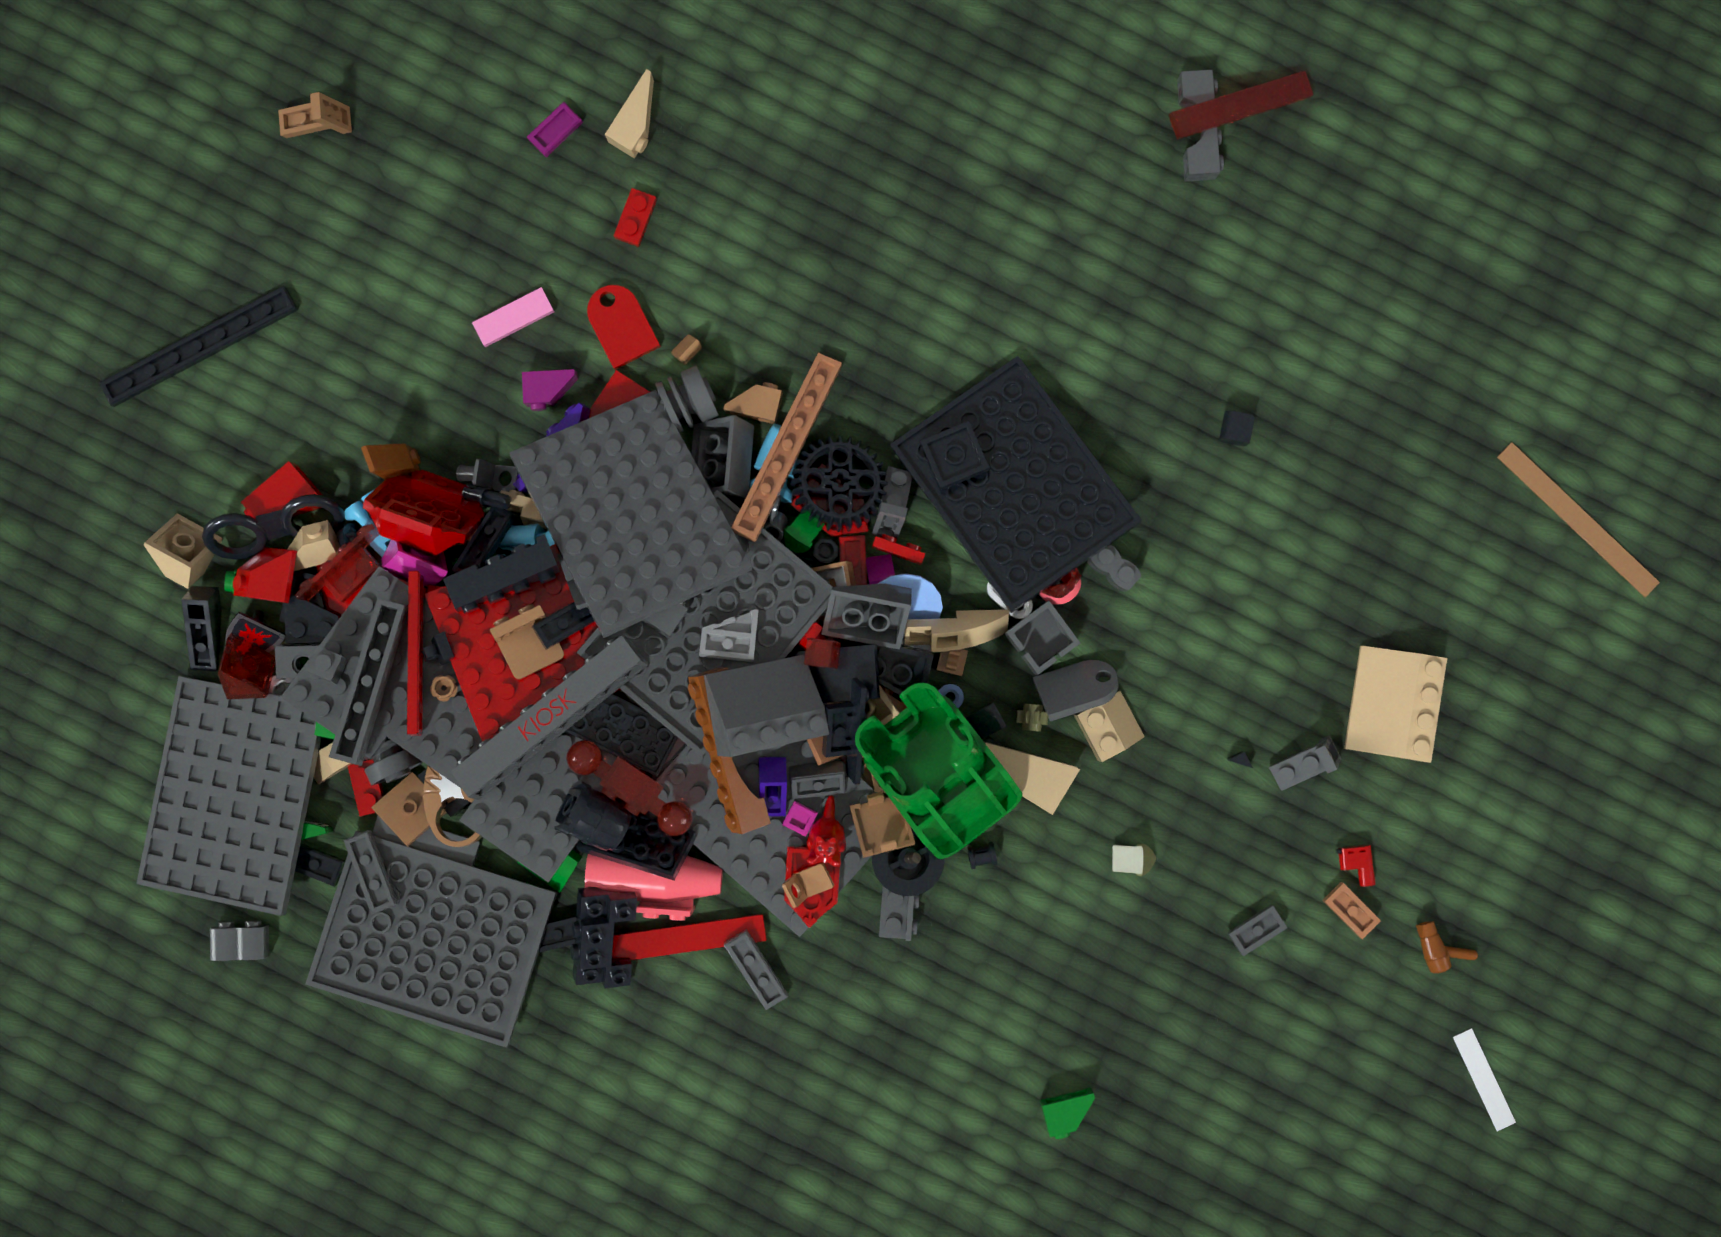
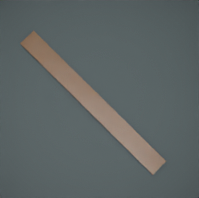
M1512 442L1499 454L1497 458L1641 595L1646 597L1660 583Z

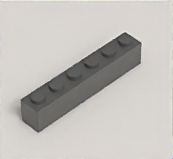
M377 598L329 758L362 766L408 616V608L405 605Z

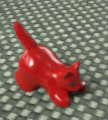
M832 795L827 798L823 817L811 826L807 839V847L811 849L807 858L809 864L826 862L834 867L841 865L840 852H844L846 849L845 831L843 826L835 819V800Z

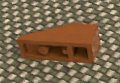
M407 444L366 445L361 447L370 473L385 480L397 476H409L412 472L420 470L418 466L421 463L419 454L415 448L412 449Z

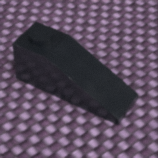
M192 586L181 599L190 669L217 671L219 669L222 612L219 587Z

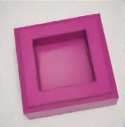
M794 800L782 825L806 837L818 812Z

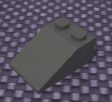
M886 583L832 587L821 635L900 650L911 608L912 589Z

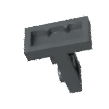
M888 466L887 475L884 480L888 482V485L882 489L887 494L881 496L883 502L879 505L872 534L877 536L886 534L898 539L908 508H906L912 476L906 470Z
M1329 735L1320 739L1318 744L1270 765L1269 769L1282 791L1324 771L1328 774L1337 770L1342 758Z

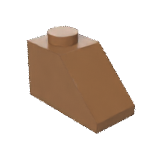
M763 382L762 386L755 385L724 405V411L726 414L776 424L783 393L782 390H778L777 385Z

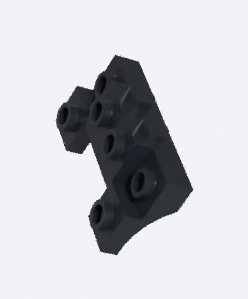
M597 887L578 888L576 922H572V935L575 938V944L570 946L571 958L573 960V979L576 985L602 982L604 989L630 985L631 960L630 958H612L614 923L636 920L637 896L635 892H610Z

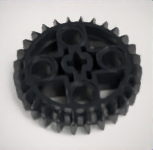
M841 435L838 436L836 442H833L831 436H828L826 445L819 439L817 441V448L810 444L808 447L809 453L805 451L801 453L802 460L797 459L795 463L798 469H793L791 474L796 478L791 480L790 485L797 487L792 490V496H800L796 499L795 505H804L800 513H810L808 522L817 518V527H820L825 522L827 523V531L830 530L832 525H836L837 532H840L842 525H845L849 532L851 531L852 523L857 528H860L862 525L861 519L868 523L871 520L870 515H877L878 510L876 507L879 508V505L883 502L881 496L887 494L882 489L888 485V482L882 481L887 475L886 471H879L883 466V462H874L878 456L877 453L871 456L868 455L870 446L863 450L860 448L861 440L856 445H853L852 437H849L846 443L842 442ZM824 455L827 456L826 468H810L817 459ZM833 455H842L845 458V462H836L833 459ZM852 457L860 461L866 467V470L852 469ZM816 479L820 486L811 487L807 484L806 480ZM840 480V483L843 485V487H838V483H836L835 481ZM859 481H868L871 484V488H862L859 485ZM811 498H826V511L819 508ZM852 499H868L862 508L852 513ZM837 504L842 505L846 512L839 514L834 511L833 506Z

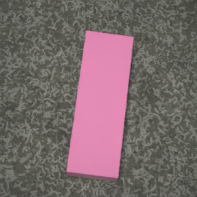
M541 287L472 322L483 345L487 347L554 313V310Z

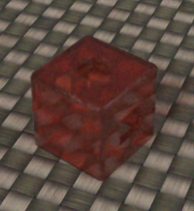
M807 638L804 665L837 669L841 643L833 640Z

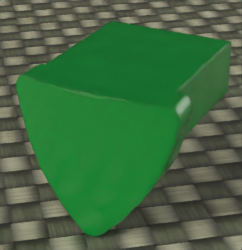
M800 513L791 526H786L784 529L783 537L787 549L795 553L806 552L813 545L812 541L825 524L822 523L820 527H817V518L808 522L810 513Z

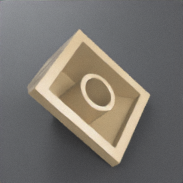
M176 514L144 543V547L165 577L189 589L205 573L215 554L204 546L202 539L204 528ZM214 534V538L221 544L222 538Z

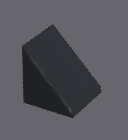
M1241 751L1227 758L1228 761L1253 768L1245 752Z

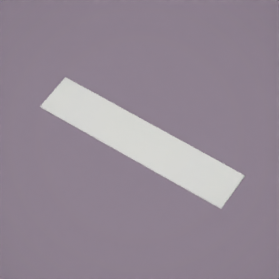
M1469 1029L1454 1036L1453 1039L1496 1131L1516 1123L1473 1030Z

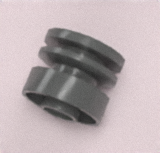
M696 365L681 371L682 385L678 386L671 376L667 378L671 389L666 391L662 381L655 383L658 397L661 399L660 403L661 405L664 404V411L667 410L672 423L675 424L679 433L684 432L680 422L683 418H685L689 428H693L691 415L695 413L703 423L719 416L713 404L716 399L707 378L701 377Z
M387 738L372 758L374 763L366 767L364 771L371 786L385 781L386 783L395 781L411 773V769L423 762Z

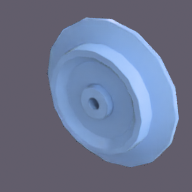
M900 574L890 576L878 583L912 589L911 608L908 619H940L943 608L941 595L933 583L925 578L912 574Z

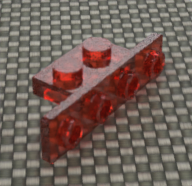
M367 524L360 528L354 540L342 545L337 551L338 555L332 560L323 563L318 569L319 572L313 578L305 580L299 586L300 590L295 594L296 598L309 601L325 585L339 602L344 603L369 580L379 566L381 567L366 549L379 535L375 524Z

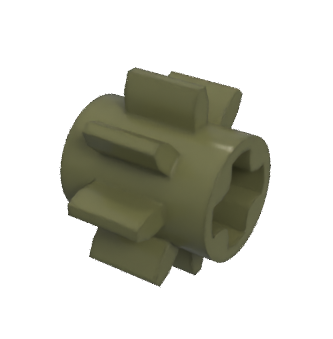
M1023 704V710H1017L1016 723H1022V730L1041 731L1042 725H1048V716L1046 712H1043V705Z

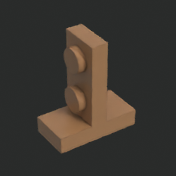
M320 92L310 94L311 103L278 110L280 136L285 138L327 129H333L342 134L352 132L350 107Z

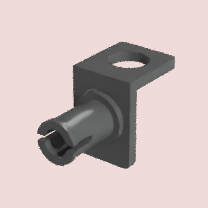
M476 459L475 466L459 465L457 468L456 476L459 481H471L473 485L483 488L491 487L494 491L501 492V490L506 492L510 490L517 491V488L513 485L518 479L517 475L519 474L515 466L495 465L482 459ZM505 472H510L512 476L510 484L502 486L500 483L501 475Z

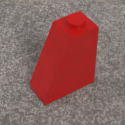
M288 461L242 500L241 504L246 508L244 510L245 515L256 519L258 515L282 510L283 506L291 499L301 495L323 494L297 464ZM304 507L297 510L292 517L321 509L322 507Z

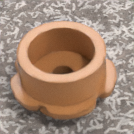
M439 675L434 678L430 692L439 701L445 702L457 694L458 687L455 685L456 681L453 677ZM442 686H446L447 689L443 691Z

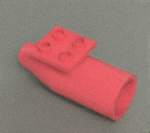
M591 854L587 856L585 887H597L602 890L618 893L635 892L637 901H640L636 908V913H643L644 918H659V915H670L669 919L685 920L695 910V905H693L695 898L721 894L723 869L688 855L675 881Z

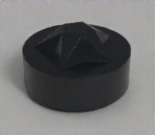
M348 523L338 529L337 540L343 549L353 550L362 546L364 538L358 532L360 527L354 523Z

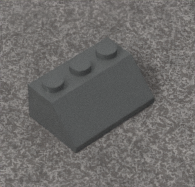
M735 415L694 424L691 452L712 494L719 490L732 502L745 500L749 493L754 425Z

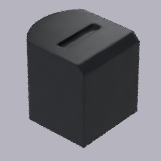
M1224 411L1219 441L1242 447L1250 444L1255 417L1252 414L1237 411Z

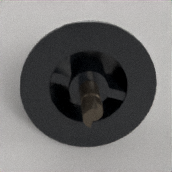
M913 829L915 845L872 856L873 870L879 882L887 890L901 896H916L928 891L937 883L944 869L945 858H936L922 843Z

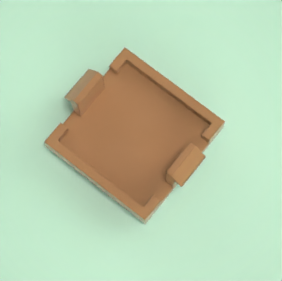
M882 791L867 795L868 803L850 806L863 858L915 845L910 825L889 797L884 798Z

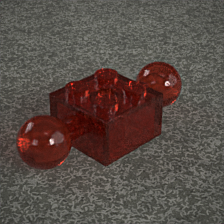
M581 740L569 748L566 756L569 768L576 774L589 775L593 773L602 779L599 784L603 787L601 793L613 801L617 797L626 802L624 808L636 816L640 812L646 815L650 811L657 816L660 829L670 836H679L688 831L692 824L691 810L682 802L671 801L666 803L658 798V795L664 788L659 783L620 757H617L612 766L602 760L599 747L591 741Z

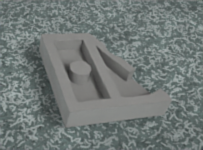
M754 609L739 617H731L725 619L722 623H714L703 627L699 657L753 662L758 610Z

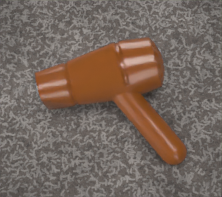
M1426 921L1416 925L1424 959L1431 973H1443L1452 967L1450 957L1466 960H1476L1478 958V953L1475 950L1445 946L1440 935L1437 933L1434 921Z

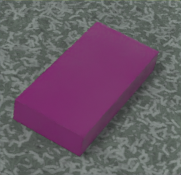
M563 102L527 136V139L547 157L583 121Z

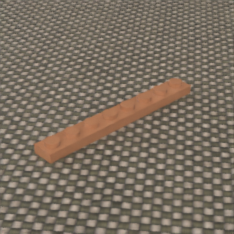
M820 353L817 354L731 527L735 534L753 542L757 541L835 382L842 362Z

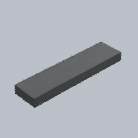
M377 816L372 835L405 845L387 824ZM430 827L409 847L474 866L481 841L478 840L474 844L465 847L448 846L436 838ZM442 829L444 834L454 841H463L470 838Z

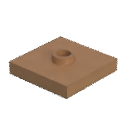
M413 772L371 807L407 847L430 828L424 809V784ZM444 809L442 810L440 818L447 813Z

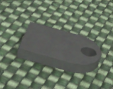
M1099 660L1079 662L1033 677L1035 688L1049 721L1104 705L1116 695L1118 690L1116 671L1106 662ZM1101 677L1110 678L1107 682L1097 681Z

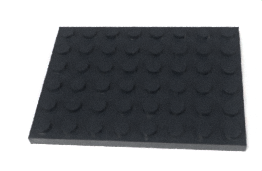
M1019 356L1009 361L890 444L894 453L1010 613H1013L1142 522L1141 518ZM969 421L990 470L940 490L920 441Z

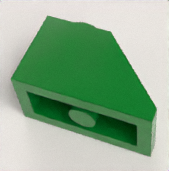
M1091 1087L1040 1100L1047 1132L1050 1137L1055 1136V1139L1066 1138L1070 1136V1132L1077 1130L1095 1099Z

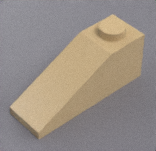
M647 69L605 133L608 143L634 159L638 152L642 153L648 144L647 138L649 134L654 80L651 71Z

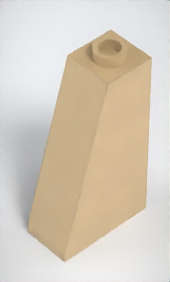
M984 741L1022 791V796L1053 815L1080 769L1070 764Z

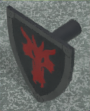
M255 610L252 617L238 612L227 628L225 638L227 650L232 660L262 656L274 650L275 646L280 645L285 639V633L262 623L264 613L261 610Z

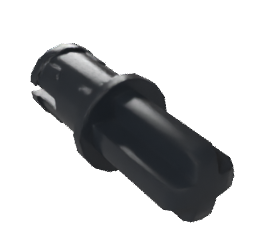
M467 484V487L463 488L462 496L467 501L480 503L481 506L486 508L493 506L508 509L511 506L512 498L510 495L495 492L491 487L483 488Z

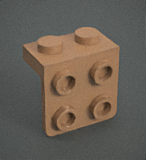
M530 604L518 611L520 615L509 619L508 616L494 622L495 627L490 629L516 679L529 676L564 657V652L559 643L545 650L532 629V625L546 618L540 605L534 607L533 604Z

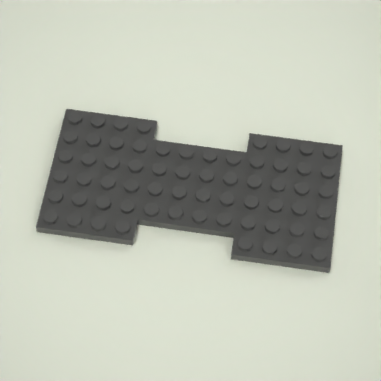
M380 566L319 645L348 659L338 683L335 684L305 671L311 659L310 657L281 696V698L335 735L377 598L405 605L408 608V585ZM425 597L423 608V648L432 645L431 640L433 636L439 633ZM407 616L365 756L372 759L386 739L389 738L461 788L450 771L457 767L456 764L461 758L476 752L482 740L451 662L440 665L438 657L426 662L423 657L421 736H410L407 734ZM439 675L453 677L456 681L455 685L458 687L457 694L445 702L439 701L430 692L434 678ZM442 686V690L445 691L447 687ZM565 731L481 799H474L459 821L545 881L550 882L579 841V839L570 834L566 835L554 829V826L560 825L555 819L567 793L573 795L577 789L572 786L580 780L590 785L592 789L611 795L632 764Z

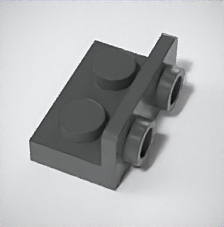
M882 886L879 937L911 941V935L917 934V919H913V908L919 907V895L901 896L892 893Z

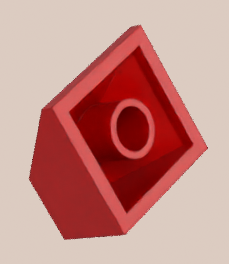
M265 547L237 569V575L233 580V595L289 603L297 551Z

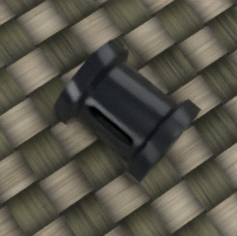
M993 841L989 842L988 845L972 848L967 846L971 870L976 869V866L992 863L997 865Z

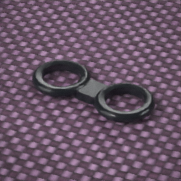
M317 494L301 495L291 499L283 506L282 510L258 515L256 519L239 513L217 516L204 526L202 539L204 546L217 556L233 560L247 559L262 551L266 547L268 540L288 535L296 537L301 527L292 520V515L301 508L316 506L330 511L334 516L330 525L335 534L344 525L345 514L337 501L327 496ZM238 525L251 529L256 534V540L245 547L232 548L220 544L214 538V533L225 526Z

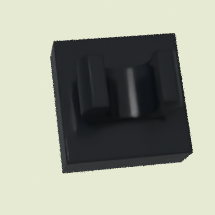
M445 632L435 634L431 640L432 645L423 648L422 654L425 662L438 657L440 665L450 663V660L454 658V654Z

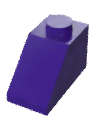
M759 757V797L764 798L769 816H786V757Z

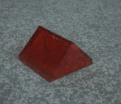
M232 633L228 635L218 670V676L226 698H266L276 665L275 656Z

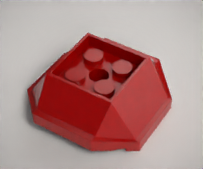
M425 470L412 472L411 476H397L386 479L364 499L363 509L369 512L380 536L434 555H438L456 543L464 544L477 530L485 515L479 503L467 501L463 498V488L467 487L465 484Z

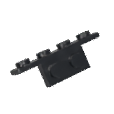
M858 678L851 679L850 702L825 705L829 735L823 736L822 753L826 758L847 755L846 774L854 785L860 784L861 774L864 773V763L862 755L856 747L855 735L859 726L867 720L865 702L869 700L868 689Z

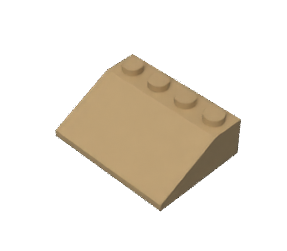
M1360 646L1344 749L1431 763L1447 658Z

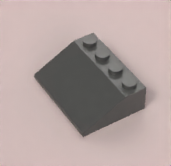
M804 655L703 675L718 756L733 757L829 735L825 707Z

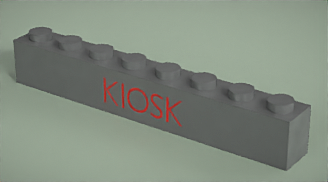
M623 635L609 640L605 645L606 648L598 654L595 653L589 656L584 661L585 665L580 669L565 675L560 685L545 691L541 696V700L536 704L525 707L520 712L521 716L514 721L504 724L499 729V733L492 739L488 738L481 742L476 752L461 758L456 764L457 767L450 772L467 797L477 800L481 799L648 666V663L632 641Z

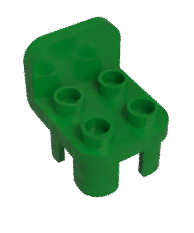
M917 683L911 685L900 694L901 700L907 706L906 709L885 725L875 715L869 717L857 729L855 743L857 749L864 757V762L871 774L922 843L936 858L944 859L960 851L1012 811L1020 802L1023 793L955 704L946 696L941 695L934 686L927 683Z

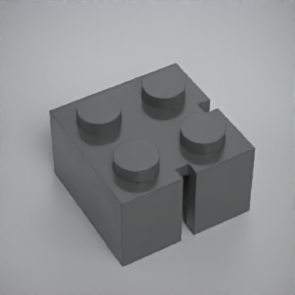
M1050 601L1042 604L1004 633L1017 652L1022 650L1025 652L1021 657L1035 675L1040 674L1057 661L1053 656L1054 654L1061 658L1080 644V641Z

